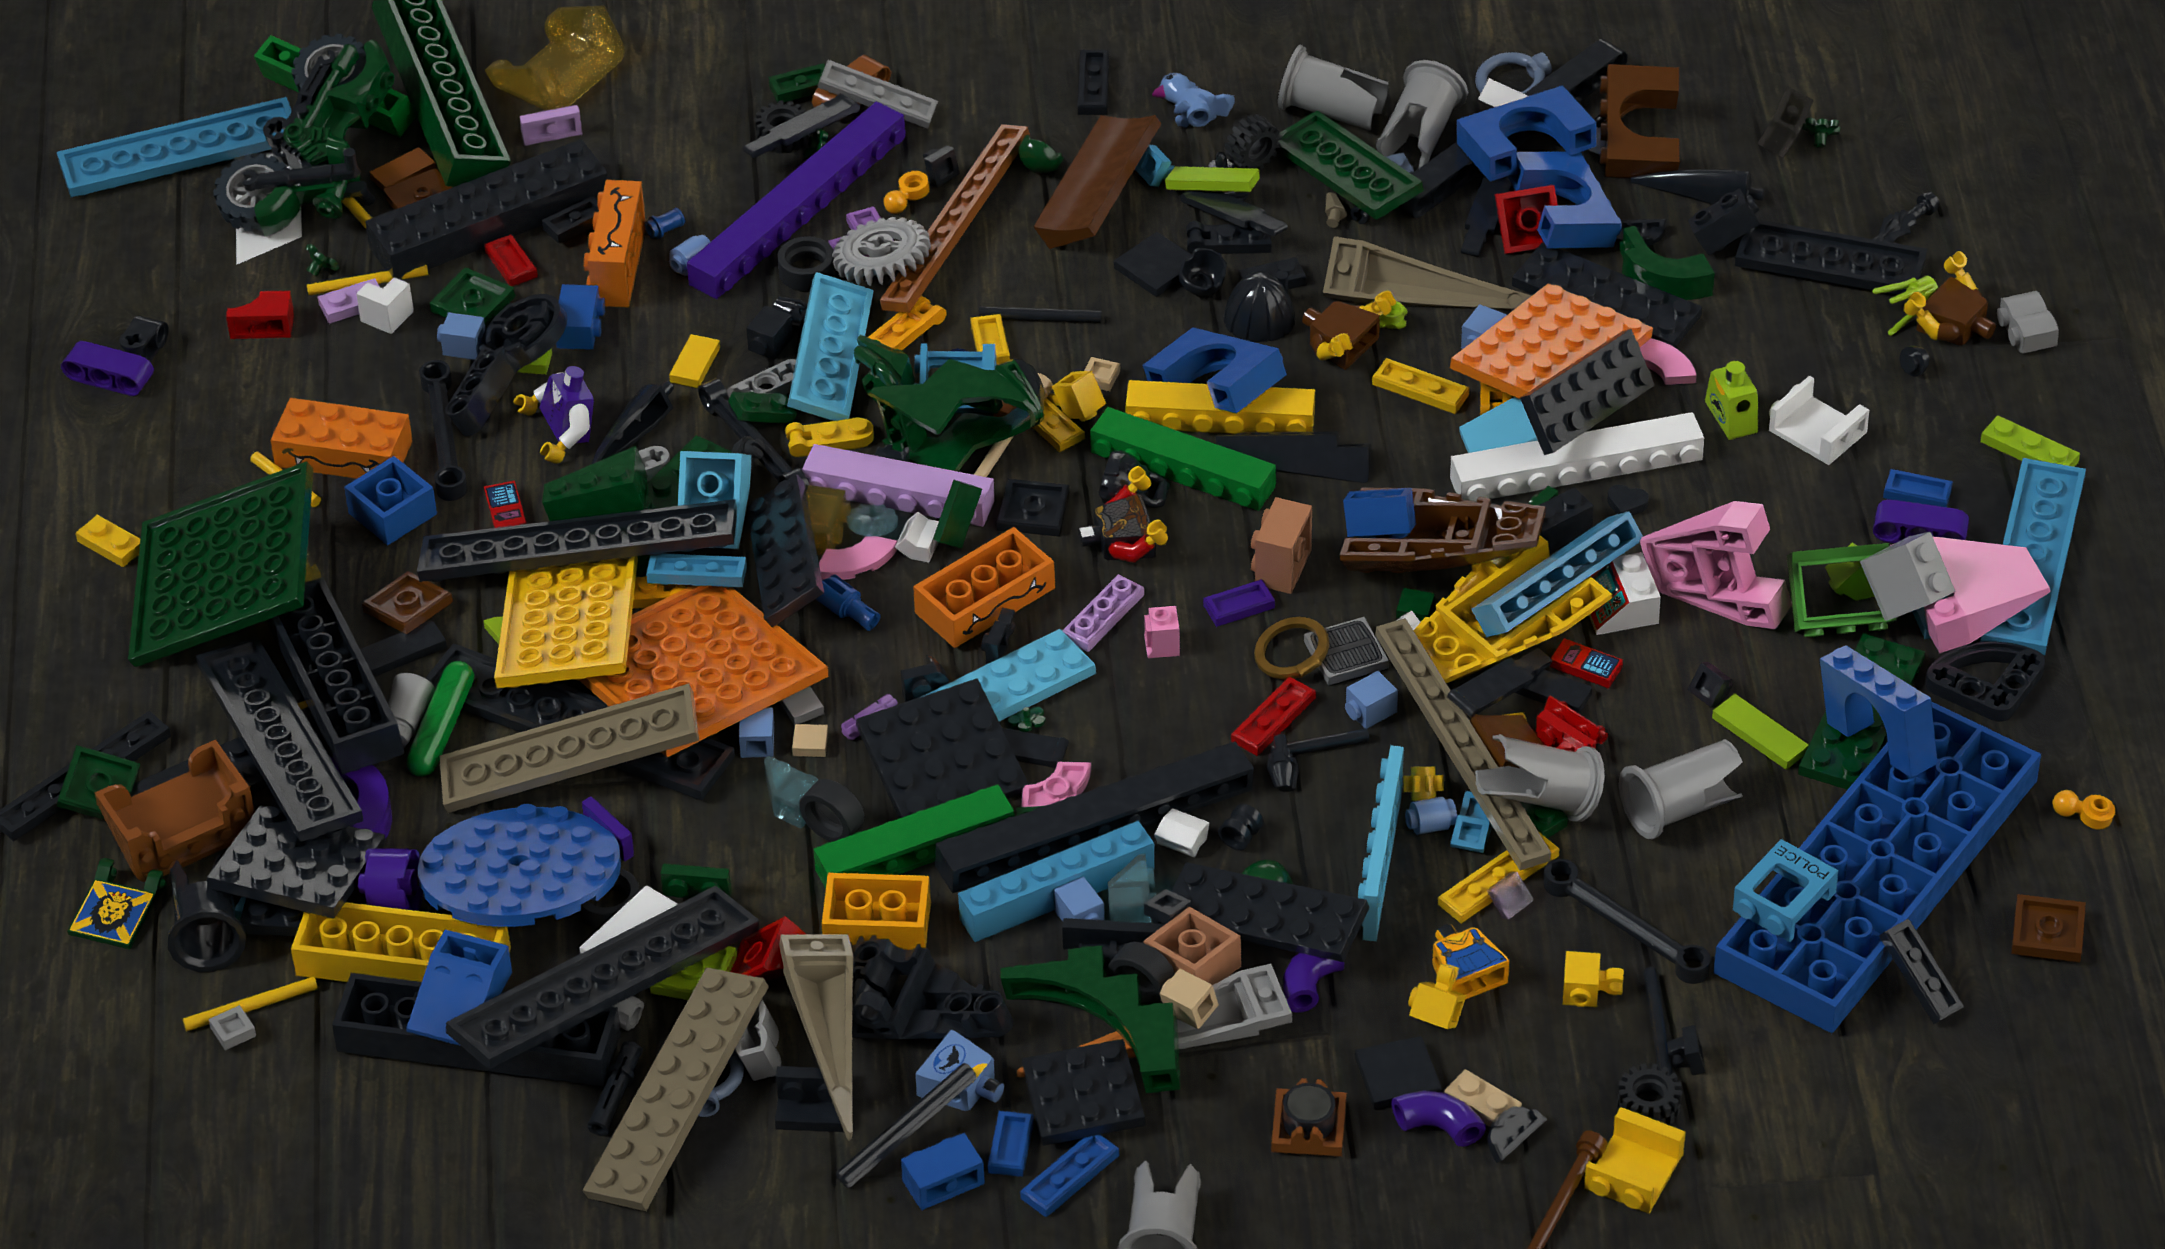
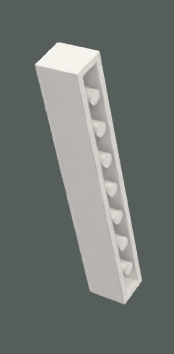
M1693 412L1587 431L1556 452L1548 455L1543 454L1537 440L1451 456L1450 479L1455 492L1461 494L1462 500L1477 502L1478 497L1493 499L1545 489L1547 486L1553 488L1700 461L1703 459L1704 436Z

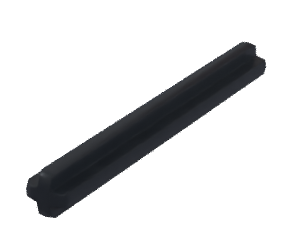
M966 1063L956 1068L836 1172L838 1180L847 1188L854 1185L976 1080L974 1070Z

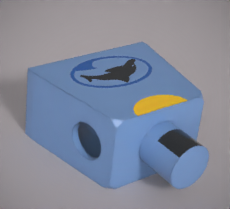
M954 1030L947 1034L915 1073L917 1096L923 1098L961 1064H968L974 1070L976 1080L947 1104V1106L964 1111L970 1110L980 1097L996 1103L1003 1094L1004 1084L994 1079V1059L992 1056Z

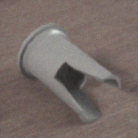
M1299 45L1287 65L1279 91L1278 108L1285 110L1292 105L1310 112L1318 110L1328 118L1370 131L1373 114H1382L1388 95L1389 82L1309 56L1306 52V47Z
M1429 60L1415 61L1406 68L1403 77L1406 87L1376 144L1377 151L1386 157L1393 155L1406 142L1409 135L1419 138L1418 147L1422 151L1419 168L1429 162L1453 109H1458L1462 106L1468 95L1466 83L1457 72L1444 64Z
M1502 734L1493 736L1494 740L1503 744L1505 759L1520 768L1506 766L1476 770V786L1482 795H1491L1561 810L1573 822H1583L1591 816L1599 803L1605 778L1604 762L1600 753L1595 748L1581 747L1573 752L1504 737Z
M1724 739L1643 770L1636 765L1624 767L1619 777V791L1624 811L1632 826L1646 839H1655L1663 832V826L1743 797L1741 793L1736 794L1730 790L1723 780L1724 777L1743 763L1738 750L1731 742Z
M1145 1160L1136 1168L1129 1232L1120 1240L1118 1249H1197L1192 1239L1198 1191L1201 1185L1199 1172L1189 1164L1176 1185L1175 1194L1153 1192L1154 1184L1149 1164Z

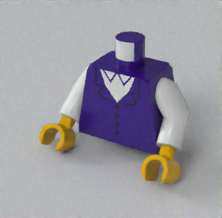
M576 366L566 368L565 373L560 372L549 376L548 382L537 388L533 396L529 397L519 394L514 399V404L522 406L517 412L525 415L535 414L538 403H541L540 410L559 443L557 445L551 442L544 443L540 453L545 456V460L554 464L562 462L566 448L570 449L575 443L589 442L594 400L583 380L584 371Z

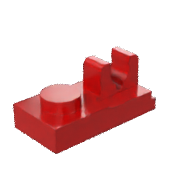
M1545 709L1537 715L1536 735L1543 745L1573 752L1581 747H1593L1596 749V741Z

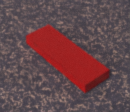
M1288 677L1231 734V742L1236 741L1239 747L1258 756L1274 740V736L1279 735L1316 698V690L1292 677Z

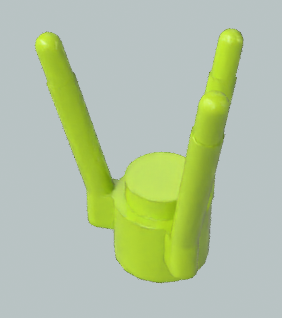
M1924 276L1918 280L1911 278L1904 282L1873 289V294L1907 288L1906 292L1890 298L1889 302L1891 304L1909 298L1914 292H1920L1927 300L1938 289V286L1931 276ZM1907 314L1888 331V335H1894L1916 315L1910 316Z

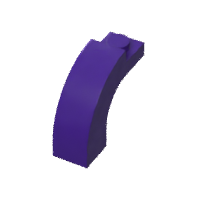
M329 756L362 810L364 821L353 824L351 827L369 829L372 832L385 834L386 840L392 825V810L388 787L383 775L373 765L341 774L334 758Z

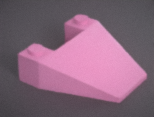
M1733 501L1643 536L1640 540L1646 563L1658 592L1747 626L1770 629L1778 627L1792 606L1785 580L1757 577L1750 554L1755 553L1770 531L1763 504Z
M1933 536L1955 589V592L1949 594L1947 598L1924 606L1928 634L1939 653L1972 643L2050 593L2049 585L2026 547Z

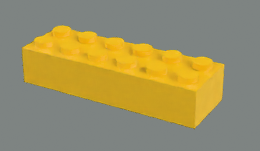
M345 902L334 919L304 912L291 947L296 976H314L320 979L348 982L350 974L357 973L422 982L430 955L445 929L508 945L510 952L508 927L467 923L454 919L452 915Z

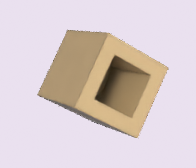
M1179 969L1171 979L1164 983L1159 993L1162 1003L1173 1002L1178 1020L1198 1030L1219 1005L1212 984L1182 969Z

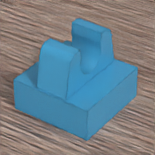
M1149 145L1135 170L1150 186L1159 187L1161 181L1167 178L1175 166L1170 165L1171 161L1156 145Z

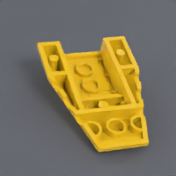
M1539 536L1536 547L1506 557L1472 565V571L1466 577L1462 576L1456 582L1454 591L1446 599L1442 598L1436 605V611L1430 617H1425L1413 631L1444 681L1449 683L1481 671L1527 648L1564 633L1612 599V593L1590 576L1510 631L1486 637L1471 609L1549 557L1548 541Z

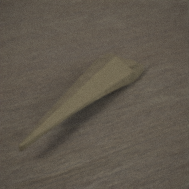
M1334 237L1323 289L1324 297L1354 301V304H1370L1375 301V297L1378 294L1388 290L1391 291L1395 300L1403 306L1476 309L1481 304L1488 308L1499 310H1514L1532 296L1452 272L1366 241Z
M781 935L779 946L784 965V976L846 1138L850 1141L853 1133V952L849 935Z

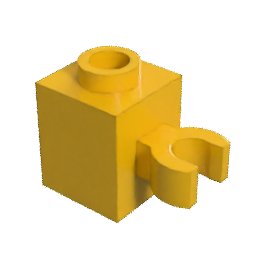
M1092 371L1071 372L1052 386L1054 393L1048 395V399L1054 405L1060 406L1065 415L1070 419H1080V421H1086L1097 415L1096 411L1106 404Z
M1566 951L1563 1005L1597 1007L1598 990H1603L1611 995H1621L1624 970L1621 968H1609L1606 971L1599 970L1600 953Z
M1447 963L1445 965L1441 964L1437 973L1436 984L1422 982L1419 983L1418 987H1414L1408 1001V1006L1411 1007L1409 1016L1445 1029L1456 1028L1466 998L1465 994L1452 990L1459 968Z

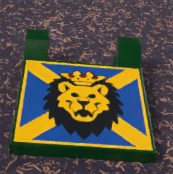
M102 858L98 864L95 879L67 932L71 936L130 950L157 896L164 891L166 880L162 879V871L152 869L147 875L144 890L112 883L117 876V869L113 867L115 862L112 859Z

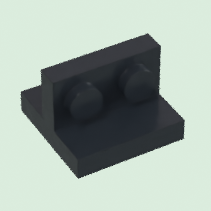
M777 1066L776 1085L778 1102L775 1116L776 1130L844 1132L820 1068Z

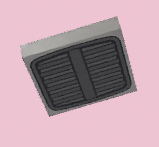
M1364 617L1325 628L1329 636V649L1321 663L1322 665L1318 668L1328 685L1389 668V660ZM1314 632L1304 634V643L1311 655H1313L1318 646V636Z

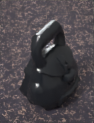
M1117 450L1111 452L1098 495L1104 504L1112 499L1125 484H1131L1128 474L1136 466L1144 469L1151 481L1158 483L1153 499L1146 495L1147 490L1141 491L1138 489L1136 491L1137 494H1142L1146 506L1152 508L1163 507L1170 484L1159 474L1148 471L1146 465H1142L1129 453Z

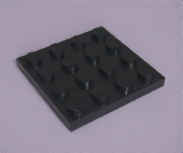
M978 678L856 718V727L899 819L997 784L1007 799L1023 794V788L1025 785H1029Z
M260 805L208 875L207 888L334 919L358 885L359 875L365 873L366 850L368 848H384L385 834L350 826L320 835L315 839L300 842L282 810L272 806Z

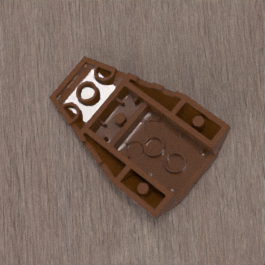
M1361 488L1360 491L1398 488ZM1412 488L1416 525L1411 533H1408L1406 537L1398 539L1389 538L1388 535H1376V538H1357V536L1355 538H1345L1340 552V561L1349 571H1360L1363 573L1391 571L1393 573H1403L1405 571L1455 568L1506 557L1537 546L1546 514V507L1505 501L1502 505L1491 504L1490 498L1478 497L1477 502L1462 500L1461 494L1449 492L1446 495L1447 497L1435 496L1434 490Z

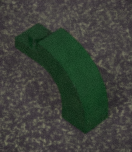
M1636 226L1624 228L1623 241L1620 242V252L1623 257V275L1685 300L1713 296L1715 273L1704 254L1680 259L1662 257L1647 247Z

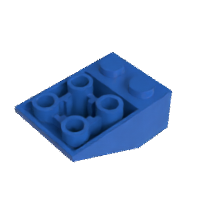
M445 929L430 955L406 1028L407 1032L459 1045L446 1033V1022L501 994L512 974L508 945Z

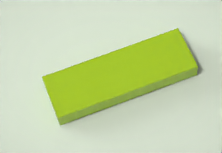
M1174 167L1165 179L1168 190L1250 192L1260 179L1259 169Z
M1736 694L1713 710L1712 719L1786 770L1804 757L1809 744Z

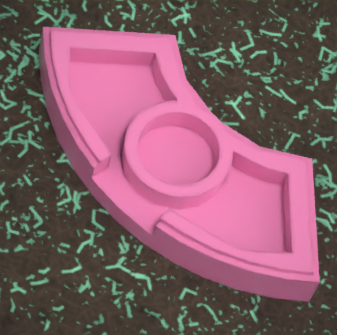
M1652 338L1640 347L1647 368L1661 376L1665 385L1696 383V372L1692 363L1678 349Z
M867 534L861 542L852 547L840 550L826 549L819 562L821 578L825 580L836 574L842 580L855 578V574L870 569L875 571L888 562L897 551L895 548L897 541Z
M1058 762L1055 771L1046 780L1037 784L1025 785L1022 794V807L1047 806L1068 797L1082 794L1090 779L1091 763Z

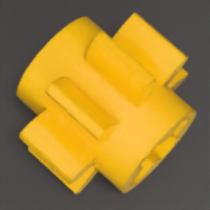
M1435 766L1410 767L1411 776H1403L1404 792H1411L1412 801L1436 798V791H1444L1443 775H1436Z

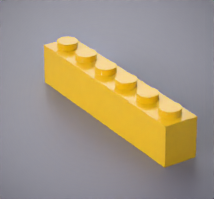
M1129 380L1125 410L1127 414L1177 431L1228 434L1242 432L1313 431L1315 389L1270 387L1238 413H1233L1214 407L1207 384Z

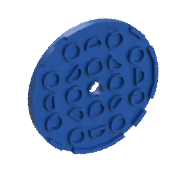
M523 804L517 808L497 810L469 818L435 836L422 852L419 859V886L424 891L425 899L431 906L437 910L444 908L452 912V918L495 927L534 925L535 918L554 915V918L557 920L581 911L580 905L590 899L598 901L613 887L620 874V849L613 833L588 816L569 811L562 806L549 808Z

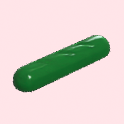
M463 661L451 662L446 666L406 758L408 771L417 777H424L433 773L440 761L439 756L443 754L474 681L475 675L468 663Z

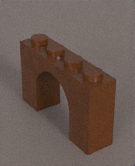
M1608 64L1607 75L1601 76L1600 94H1605V99H1601L1600 117H1605V123L1600 124V141H1605V147H1600V165H1605V177L1631 178L1651 173L1678 170L1679 138L1638 135L1629 130L1623 124L1621 118L1629 111L1638 108L1676 109L1679 95V67Z

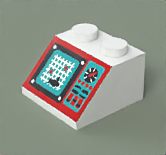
M1642 552L1619 556L1591 575L1594 580L1612 593V599L1589 614L1596 635L1659 624L1661 596Z

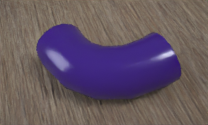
M1298 953L1294 956L1282 978L1283 993L1291 1012L1300 1013L1312 1009L1319 1000L1316 990L1318 980L1330 973L1343 971L1344 962Z
M1419 1091L1395 1097L1391 1102L1395 1119L1403 1131L1420 1126L1438 1127L1445 1130L1456 1145L1465 1147L1477 1142L1486 1130L1482 1119L1467 1103L1446 1093Z

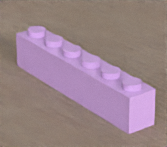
M818 444L813 445L802 468V472L805 474L813 494L915 514L919 512L922 515L940 518L953 479L982 488L971 521V525L984 527L995 501L993 478Z

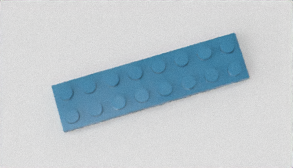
M287 97L59 151L57 152V157L70 197H76L270 150L271 146L268 144L263 133L265 123L274 117L286 119L292 110Z
M2023 458L2003 545L2027 548L2049 585L2050 593L1981 636V642L1995 641L2019 644L2045 655L2086 469Z

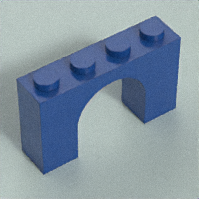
M1562 85L1457 119V144L1487 179L1493 181L1517 173V149L1508 140L1507 137L1520 131L1544 132L1554 137L1569 155H1573L1596 147L1597 123Z
M1517 152V173L1508 176L1515 191L1554 185L1556 195L1576 204L1544 206L1537 231L1547 248L1614 247L1617 235L1621 233V220L1617 217L1610 200L1605 196L1600 183L1596 180L1590 165L1585 161L1581 152L1569 155L1567 152Z
M1194 327L1143 364L1147 381L1191 383L1206 373L1221 370L1207 381L1214 407L1233 413H1238L1287 375L1279 348Z
M1846 645L1820 658L1828 725L1849 737L1874 724L1873 705L1886 729L1889 759L1892 766L1912 778L1938 764L1931 698Z

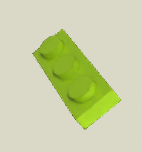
M1998 415L1981 435L1982 443L2021 461L2023 458L2073 467L2079 462V452Z

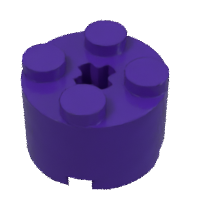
M368 848L366 850L365 873H361L358 878V889L360 894H365L366 905L419 911L423 890L418 886V863L421 856L417 850Z

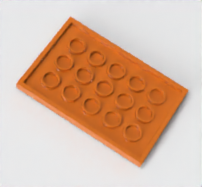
M1548 283L1451 358L1450 369L1520 399V397L1622 331L1632 329L1635 339L1639 343V347H1641L1652 338L1653 327L1643 324L1638 319L1629 318L1617 313L1612 308L1603 307L1591 302L1586 297L1577 296L1565 291L1560 286Z

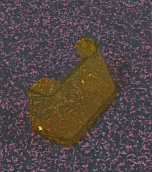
M605 6L558 7L548 16L545 22L546 35L550 41L546 47L523 66H513L508 60H497L486 68L485 71L492 84L498 89L548 111L570 106L622 61L624 45Z

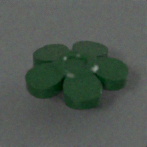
M1024 707L1023 710L1008 718L1009 725L1018 727L1019 731L1022 732L1031 731L1032 726L1036 728L1041 727L1045 724L1046 720L1041 707H1033L1030 710L1029 707Z

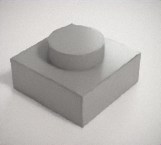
M240 1005L209 1019L210 1028L224 1050L256 1037L255 1028Z

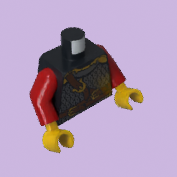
M1140 466L1130 470L1128 474V479L1131 482L1130 485L1125 484L1112 499L1094 509V526L1078 529L1081 546L1099 544L1103 558L1106 560H1123L1133 563L1142 558L1156 557V544L1164 545L1168 540V535L1165 533L1167 527L1161 520L1151 522L1142 494H1137L1136 492L1138 489L1141 491L1147 490L1151 485V480L1146 475V471Z

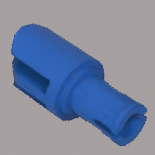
M836 574L822 581L824 594L816 598L818 602L840 618L850 617L868 631L878 624L880 614L861 601L859 591Z

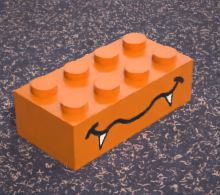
M606 180L603 192L598 193L597 206L599 212H594L593 229L595 231L589 233L588 247L590 253H585L584 270L589 271L586 285H598L599 296L605 299V306L629 307L645 235L646 218L642 181Z
M290 398L270 441L274 463L280 468L287 469L308 461L314 469V473L357 479L393 456L403 463L413 439L409 414Z
M1013 527L914 585L915 614L951 646L956 648L993 626L994 622L998 621L1002 608L1012 609L1016 612L1055 589L1054 561Z

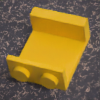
M1620 1107L1615 1115L1614 1134L1601 1159L1599 1158L1597 1164L1588 1162L1586 1165L1584 1189L1590 1190L1598 1196H1605L1621 1202L1629 1208L1639 1209L1650 1214L1684 1154L1685 1131Z

